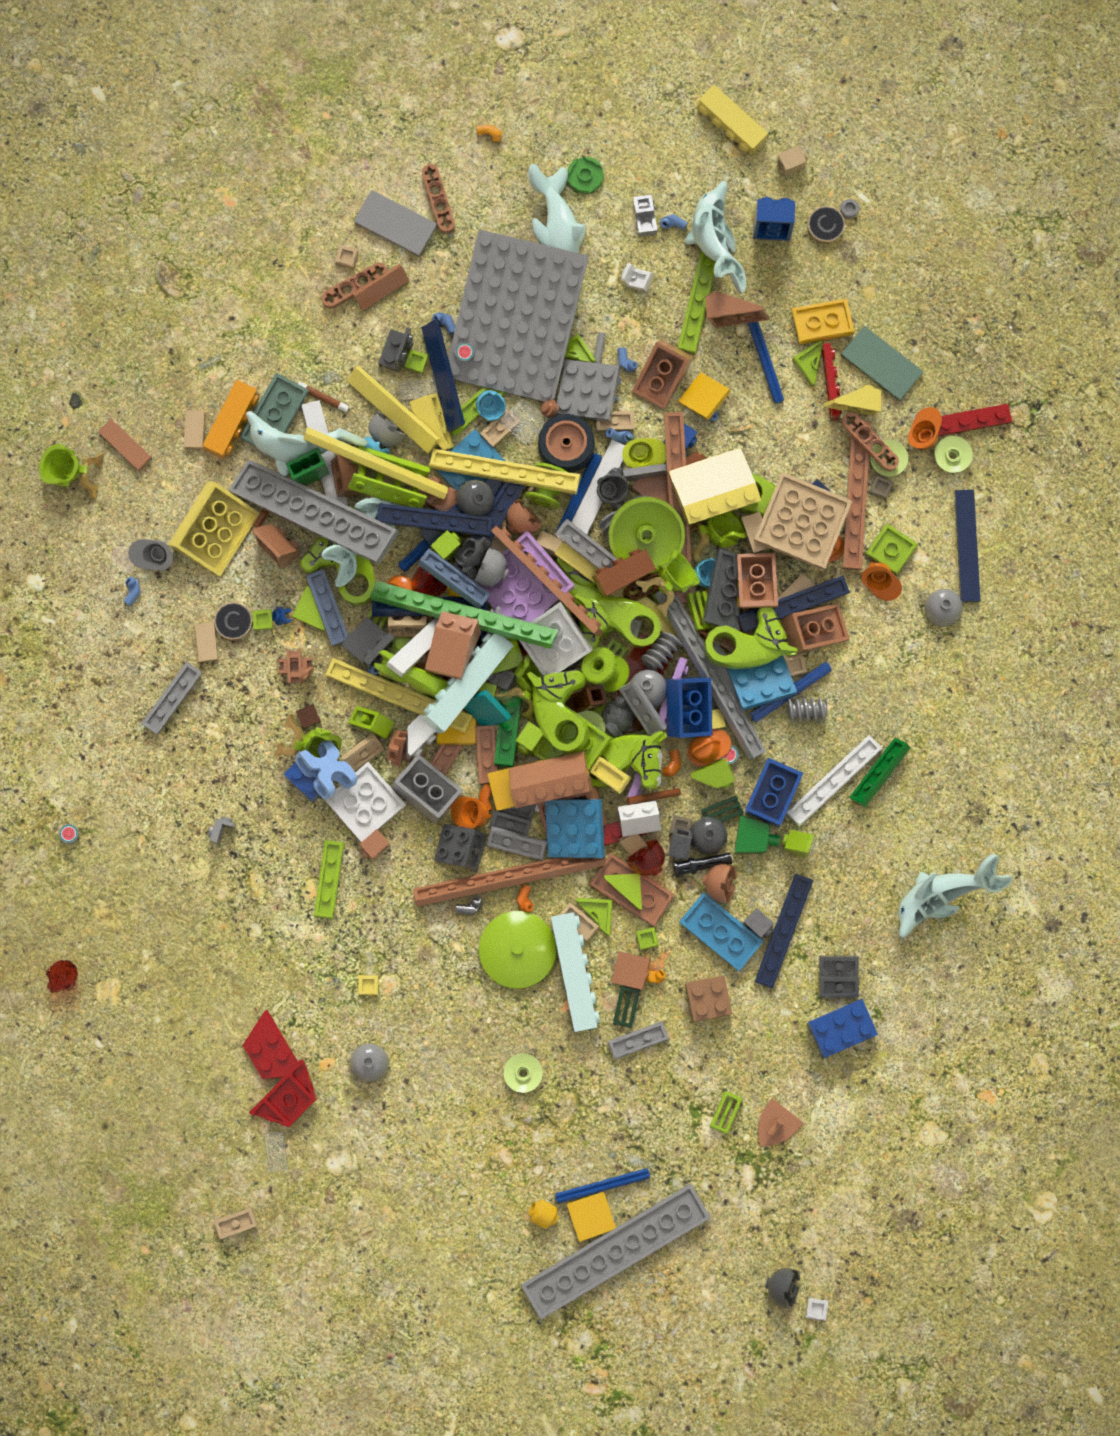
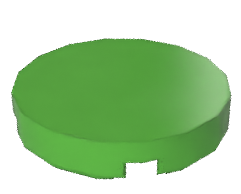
M577 158L569 165L567 170V181L570 187L578 193L590 194L598 190L602 185L604 179L601 164L594 158Z

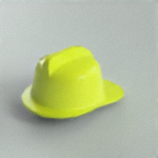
M655 438L631 440L623 448V460L631 468L663 464L666 461L665 444Z

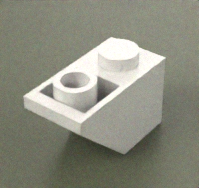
M422 714L407 727L406 753L408 760H411L413 757L415 758L418 754L420 755L423 752L422 748L426 744H432L437 738L435 736L437 732L421 719L423 717Z

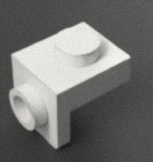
M628 263L622 272L621 280L629 288L647 292L654 275L651 272L636 269L632 264Z

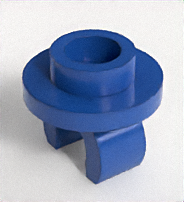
M278 606L273 611V621L278 626L292 622V619L285 617V613L288 614L292 610L289 608L283 609V607Z

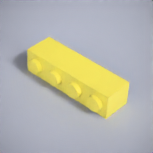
M713 85L699 99V111L705 116L708 115L716 127H721L726 131L725 133L728 138L738 142L739 147L744 152H749L752 155L767 140L768 133L716 85Z

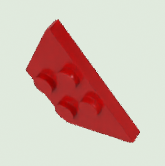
M265 1010L243 1043V1047L262 1079L283 1078L298 1061L269 1011Z
M302 1058L249 1113L265 1118L268 1121L291 1127L317 1100L305 1060Z

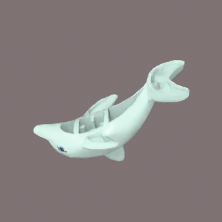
M532 163L528 171L529 182L535 191L545 195L548 210L546 227L538 219L534 218L532 220L535 236L540 244L579 253L580 246L585 238L586 226L576 222L570 207L560 196L568 179L566 168L561 167L553 176L547 178L540 171L539 167Z
M722 181L714 190L704 194L697 203L693 216V229L687 235L685 244H697L706 256L716 262L714 276L722 278L725 274L729 273L737 292L743 293L746 288L744 269L728 251V248L731 252H735L736 249L734 237L725 221L724 205L727 183Z
M252 411L246 413L250 423L252 441L260 451L275 459L277 469L283 476L289 474L286 463L317 447L321 454L328 451L304 440V436H301V434H287L272 428ZM341 428L325 434L339 441L358 446H366L369 442Z
M373 497L357 502L355 509L377 520L379 503L399 504ZM339 544L329 546L322 552L323 559L333 560L340 564L338 575L335 579L336 587L344 586L352 580L357 569L355 558L357 554Z
M996 854L988 856L979 866L975 875L962 873L941 875L931 873L928 875L921 872L916 879V885L904 896L899 904L897 911L901 924L899 936L901 938L908 936L924 919L930 917L936 919L945 918L958 912L959 906L948 904L956 898L980 888L992 893L1000 892L1008 887L1013 877L1010 875H996V867L999 861V856Z

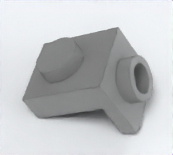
M223 816L221 819L216 818L214 826H210L208 832L211 843L219 845L224 826L236 828V824L232 823L233 819Z

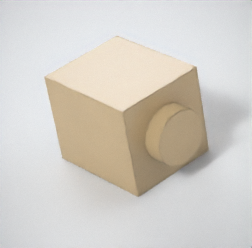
M799 146L779 153L777 158L784 177L804 169L807 161L805 151H801Z

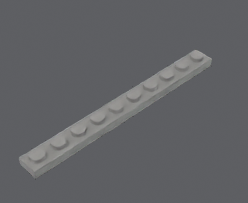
M661 591L654 594L659 604L667 600V595ZM674 591V600L667 609V618L701 677L711 678L712 696L750 761L766 752L718 666L712 664L705 656L704 642L698 631H695L694 624Z

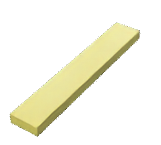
M360 366L355 367L347 382L428 454L431 453L440 438Z

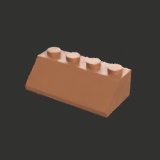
M584 751L509 768L510 788L515 808L581 794L593 789Z

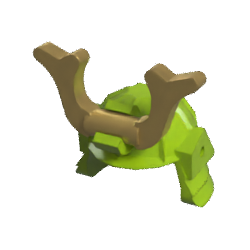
M62 444L50 446L43 453L39 463V475L42 481L51 485L68 487L69 483L76 480L78 475H80V484L87 489L91 499L96 498L98 485L90 484L87 477L91 463L96 467L102 466L101 460L104 454L98 453L95 457L84 458L82 465H80L79 459L74 456L75 451L67 449Z
M733 511L709 518L706 525L699 522L689 525L690 535L694 530H697L700 537V544L691 550V553L694 554V560L700 562L701 554L709 542L715 546L726 548L736 545V540L747 536L743 522Z
M676 549L673 550L670 557L667 555L658 565L660 568L658 572L659 577L646 581L636 580V584L642 587L644 593L650 586L657 585L659 586L658 589L667 595V600L657 605V609L662 610L664 617H667V609L674 600V591L684 593L690 586L700 583L699 577L692 565Z
M527 654L524 661L520 662L514 672L519 688H512L502 694L496 693L495 699L507 705L508 700L512 696H518V698L529 704V707L522 711V717H527L530 722H533L534 686L527 673L531 671L537 677L543 675L529 654Z
M293 713L287 715V722L284 726L294 731L295 737L292 746L288 749L283 743H278L274 756L276 757L281 754L291 756L296 755L299 752L298 750L300 752L307 750L314 757L321 758L318 753L320 742L324 740L331 741L340 752L341 738L338 735L331 734V731L318 727L304 735L302 729L296 724Z

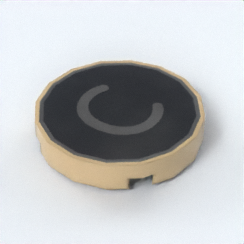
M819 207L809 216V234L820 243H833L844 232V217L834 207Z
M236 602L226 603L221 606L214 618L215 628L223 638L231 641L244 638L251 631L253 624L252 615L248 608Z

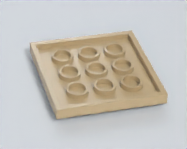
M782 472L754 542L825 570L852 501Z

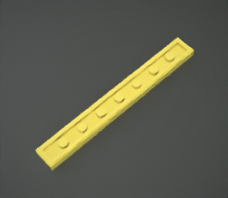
M309 427L305 431L303 439L438 498L445 499L448 487Z
M433 449L429 463L431 469L577 494L581 479L580 474Z
M562 542L554 555L595 584L592 577L597 575L595 571L598 569L566 543ZM628 585L609 595L624 598L623 591ZM635 590L630 591L629 593L630 595H635L639 591ZM647 597L636 601L658 616L661 624V633H671L679 639L668 618L664 617L662 610L657 609L656 603ZM642 618L651 625V623L647 619Z
M334 658L325 674L328 678L418 715L422 714L424 716L425 713L423 711L430 703L433 704L436 701ZM461 711L449 727L466 734L473 715Z

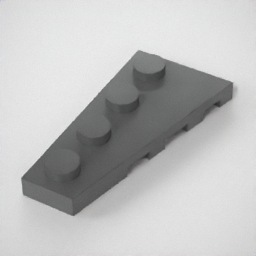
M723 549L716 551L702 622L716 627L727 625L740 631V626L738 625L739 608L737 607L738 589H736V579L738 578L737 554Z

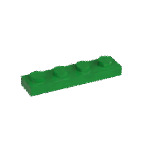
M512 696L508 700L507 705H504L503 702L501 703L511 717L509 721L499 723L494 766L513 767L522 700L518 696Z
M894 738L849 798L865 808L911 747L908 743Z

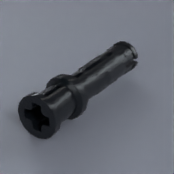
M728 852L700 859L691 857L686 861H673L674 874L676 878H679L680 875L689 873L694 875L699 870L713 868L719 864L731 865L732 857L731 853Z

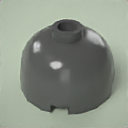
M470 480L458 488L455 501L461 513L472 516H484L491 510L494 504V494L490 486L483 481Z
M707 816L700 818L694 822L690 829L692 833L691 845L700 854H716L727 843L728 834L726 827L722 821L715 817Z
M782 1268L775 1271L771 1278H767L765 1288L768 1289V1296L775 1305L785 1309H790L789 1306L792 1307L799 1292V1287H796V1280L800 1281V1272L791 1268Z

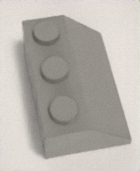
M419 754L399 775L392 786L396 793L436 825L463 792L460 787Z

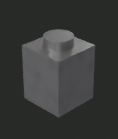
M674 827L668 855L678 860L687 859L692 840L690 830Z
M758 908L743 922L759 938L762 936L767 938L773 931L771 927L774 923Z

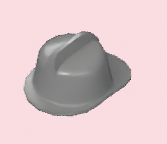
M139 539L129 547V559L139 568L165 570L172 564L173 552L163 541Z

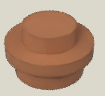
M549 399L543 403L541 410L544 417H554L557 414L559 406L555 400Z

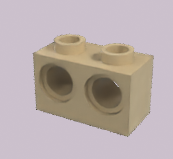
M388 616V630L395 638L415 637L427 626V616Z

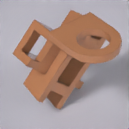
M286 649L287 659H278L280 663L279 674L287 675L288 683L303 684L314 672L312 658H302L301 649H298V651Z
M395 730L388 747L387 760H390L391 764L400 767L402 760L412 762L414 759H407L406 739L408 731Z

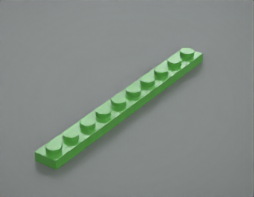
M377 581L370 595L373 601L435 618H440L443 611L477 619L480 629L483 631L552 649L558 636V630L379 581Z

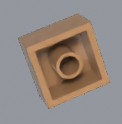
M725 975L685 984L693 1023L732 1015Z

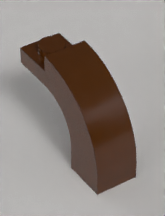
M603 685L586 687L577 693L571 694L565 705L576 713L592 711L608 702Z

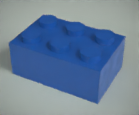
M762 197L758 199L754 214L753 239L790 241L795 223L796 201H791L789 198L772 200L770 197Z
M711 678L666 679L667 736L677 738L712 736Z
M768 758L744 813L776 828H780L803 772Z
M863 999L807 1023L822 1059L878 1035Z

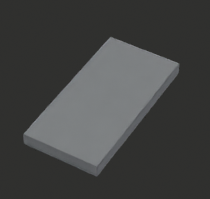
M371 190L354 220V223L418 257L422 254L437 227V223Z

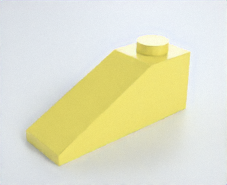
M864 385L861 389L824 403V407L870 416L881 412V389H875L872 385Z
M437 393L410 401L411 413L440 438L437 444L443 450L454 448Z

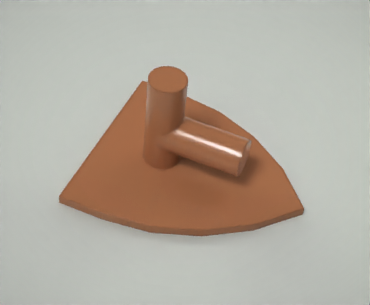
M772 1098L762 1112L758 1124L760 1146H772L789 1139L803 1122Z

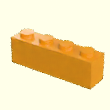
M236 379L202 445L205 451L224 460L227 455H231L234 448L233 443L235 439H239L242 433L241 427L243 423L248 422L246 413L251 410L252 406H256L259 400L256 388Z

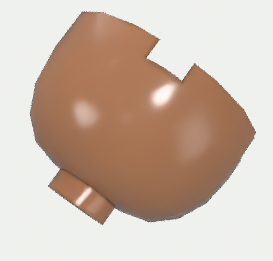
M517 498L507 511L506 519L509 523L507 528L513 534L517 532L522 536L528 531L533 535L543 525H541L540 519L530 507H523L524 502Z
M719 864L711 868L707 875H704L703 886H705L706 892L711 899L722 903H729L736 887V885L732 886L733 879H737L735 866Z

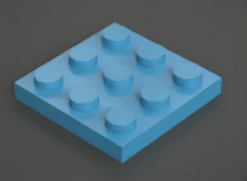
M476 429L450 451L505 461ZM435 469L456 491L467 481L480 480L484 482L487 480V478Z
M783 655L768 664L755 668H726L742 711L797 694Z
M554 799L545 802L548 857H605L602 799Z

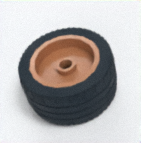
M561 414L552 417L544 424L539 433L538 451L543 462L562 468L568 473H574L583 469L589 463L594 453L595 438L593 431L586 421L576 415ZM563 442H569L570 444L564 445Z

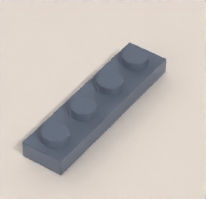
M428 549L417 563L478 609L482 607L490 596L489 592L431 549Z
M324 569L306 575L332 647L342 644L348 637V633Z

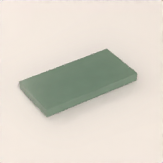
M866 326L860 330L841 353L844 359L899 402L923 374L921 369Z
M276 373L253 413L272 428L286 433L305 401L309 390ZM248 421L239 438L256 447L251 439L250 423Z

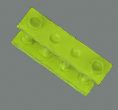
M364 446L357 447L425 478L430 473V467ZM352 461V463L359 465L358 474H353L348 489L402 506L423 507L427 496L419 494L420 489L413 486L412 491L401 488L402 482L396 479L394 480V485L383 482L384 474L378 471L376 480L366 477V466Z

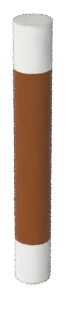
M300 381L298 382L299 385L309 390V395L345 413L349 410L350 406Z

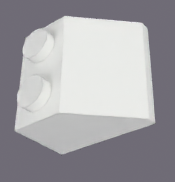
M655 800L617 807L623 837L661 830L659 811Z

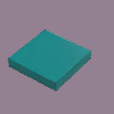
M487 690L475 693L464 707L481 726L496 725L509 721L511 717L507 710Z

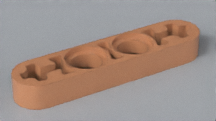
M427 164L422 169V177L437 226L441 233L450 234L454 230L455 224L438 168L433 164ZM428 170H431L432 172H434V173H433V178H434V181H433V182H431L430 176H429V175H426V174H428ZM434 186H438L441 189V192L437 195L430 192ZM439 203L445 204V205H446L445 211H443V212L437 211V210H436L437 204H439ZM446 216L447 223H451L449 228L442 226L444 225L442 217Z
M375 263L328 289L322 295L323 305L328 309H333L354 297L353 293L364 287L358 284L360 277H366L368 279L367 284L372 282L368 274L369 272H371V276L374 275L373 279L375 280L380 277L379 274H376V269L383 270L382 274L387 272V267L383 263ZM344 286L352 288V292L348 295L343 294L341 290ZM337 290H338V292H339V295H340L341 299H339V297L336 296V295H337V294H336V291H337ZM327 296H330L331 298L335 297L333 299L334 302L331 303L330 301H327Z
M852 412L845 414L842 419L843 428L884 470L889 472L895 470L899 464L897 455L857 414ZM847 418L850 420L853 418L854 425L858 427V425L860 424L861 427H859L856 430V432H854L853 430H855V427L852 424H846L848 421ZM860 431H867L869 438L866 440L860 439L858 435ZM879 444L882 447V451L874 453L872 445ZM886 451L887 454L885 455V457L883 456V458L880 459V457H881V456L884 454V452ZM887 459H888V460L893 459V460H894V462H893V465H894V466H892L891 464H890V465H886Z

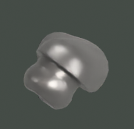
M476 896L472 898L468 905L457 904L455 913L470 916L476 914L483 906L482 899Z

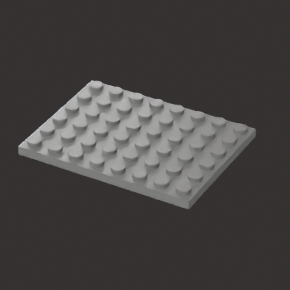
M479 229L448 357L453 379L544 402L549 399L555 400L589 256ZM463 342L471 344L475 350L474 357L467 362L459 360L455 353L456 347Z

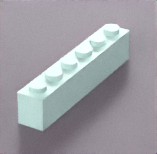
M487 632L481 639L483 641L479 647H475L462 680L450 677L445 690L441 689L435 696L437 700L425 708L423 711L425 714L421 719L438 734L447 730L514 646L504 636Z
M574 912L551 917L574 1032L597 1028L600 1018L598 1011L594 1012L593 1004H596L594 992L590 993L589 985H592L591 974L586 973L585 966L588 965L587 955L582 954L581 947L584 946L583 936L578 935L577 928L581 927L579 916H575Z

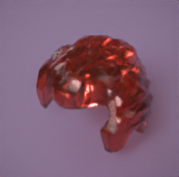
M70 960L55 962L45 973L49 980L47 989L51 993H58L61 990L71 991L78 977L77 967Z

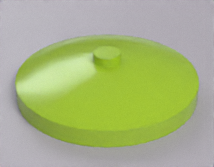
M639 497L622 505L614 514L609 525L608 540L611 551L617 559L621 557L623 560L630 557L628 553L637 548L640 551L646 549L656 570L650 573L659 572L660 568L658 565L667 555L670 557L674 549L681 553L685 541V528L680 515L669 503L655 497Z
M511 911L499 915L484 929L479 942V957L483 969L493 981L507 988L524 989L536 985L549 974L556 958V941L551 929L541 918L524 911Z

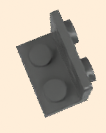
M407 327L405 333L390 330L378 366L399 373L401 367L405 368L407 351H410L414 344L411 328Z
M366 617L345 639L342 646L370 670L374 663H377L382 657L379 652L381 650L388 651L395 643V637L389 632L386 634L372 620Z
M444 824L434 860L477 872L487 835L475 829Z

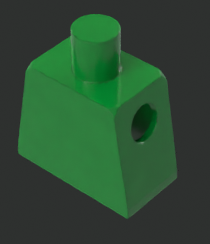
M318 447L286 463L293 481L305 486L319 481L330 474Z
M740 816L734 854H765L767 845L779 847L780 836L769 834L770 825Z

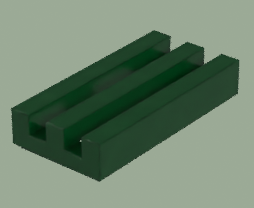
M737 795L701 809L703 817H716L735 808L738 809L737 812L718 819L722 822L744 814ZM733 801L735 802V804L732 806H729L727 808H724L709 815L706 814V812L716 809L720 806H723Z
M621 986L613 1024L632 1028L640 990ZM624 991H628L622 1020L617 1021ZM633 992L635 993L629 1023H626V1015L631 993Z

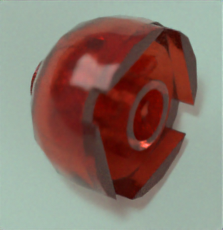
M420 566L412 577L413 590L423 594L439 597L448 587Z
M657 839L646 842L648 846L641 848L628 857L627 865L635 874L640 876L652 874L655 876L662 871L661 867L665 862L666 856L663 847Z

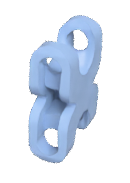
M324 740L320 742L318 753L321 758L314 757L307 750L296 754L295 761L297 766L305 776L316 778L313 782V787L323 799H329L333 796L335 786L332 781L339 782L344 788H351L357 783V776L351 766L345 761H337L340 754L331 741Z

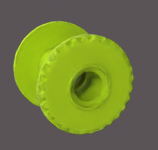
M539 462L534 465L535 467L567 472L562 468ZM537 488L536 493L525 492V498L539 506L551 509H559L561 506L557 500L553 499V496H558L560 491Z
M605 647L594 648V650L585 655L581 665V671L585 675L586 680L596 685H603L605 692L618 691L626 684L630 674L627 662Z

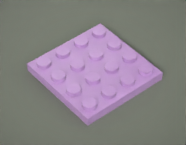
M528 531L517 539L524 547L522 551L526 555L530 553L537 560L535 564L539 568L543 566L550 573L548 577L551 580L555 578L563 586L561 590L564 593L567 591L570 593L576 587ZM509 548L502 553L507 561L506 569L509 570L505 581L501 579L493 587L478 584L490 593L487 601L494 610L499 606L501 607L500 612L506 616L526 622H532L561 601Z

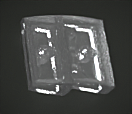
M522 398L501 419L500 423L526 445L530 446L539 436L542 427L549 418L544 417L541 411Z

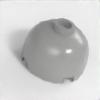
M377 411L368 426L372 439L375 442H380L379 447L381 445L385 447L398 445L406 434L392 421L387 419L388 417L382 412Z
M489 548L475 582L482 586L493 587L501 579L505 581L509 570L506 569L507 561L504 555L495 549Z
M939 589L932 592L927 598L924 610L928 621L935 626L945 627L954 625L960 619L963 604L960 596L954 591Z
M648 669L634 675L631 681L636 679L653 707L656 708L661 705L667 697L666 680L663 676L654 670Z
M373 1043L363 1044L352 1053L350 1059L351 1070L361 1081L376 1082L387 1073L389 1057L379 1045Z

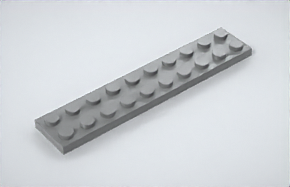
M249 459L228 490L233 495L326 540L339 544L378 565L399 534L397 529Z
M689 1184L522 1283L521 1286L539 1318L542 1319L711 1217L693 1186Z

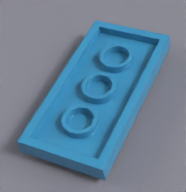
M704 892L679 921L683 927L738 972L764 942Z

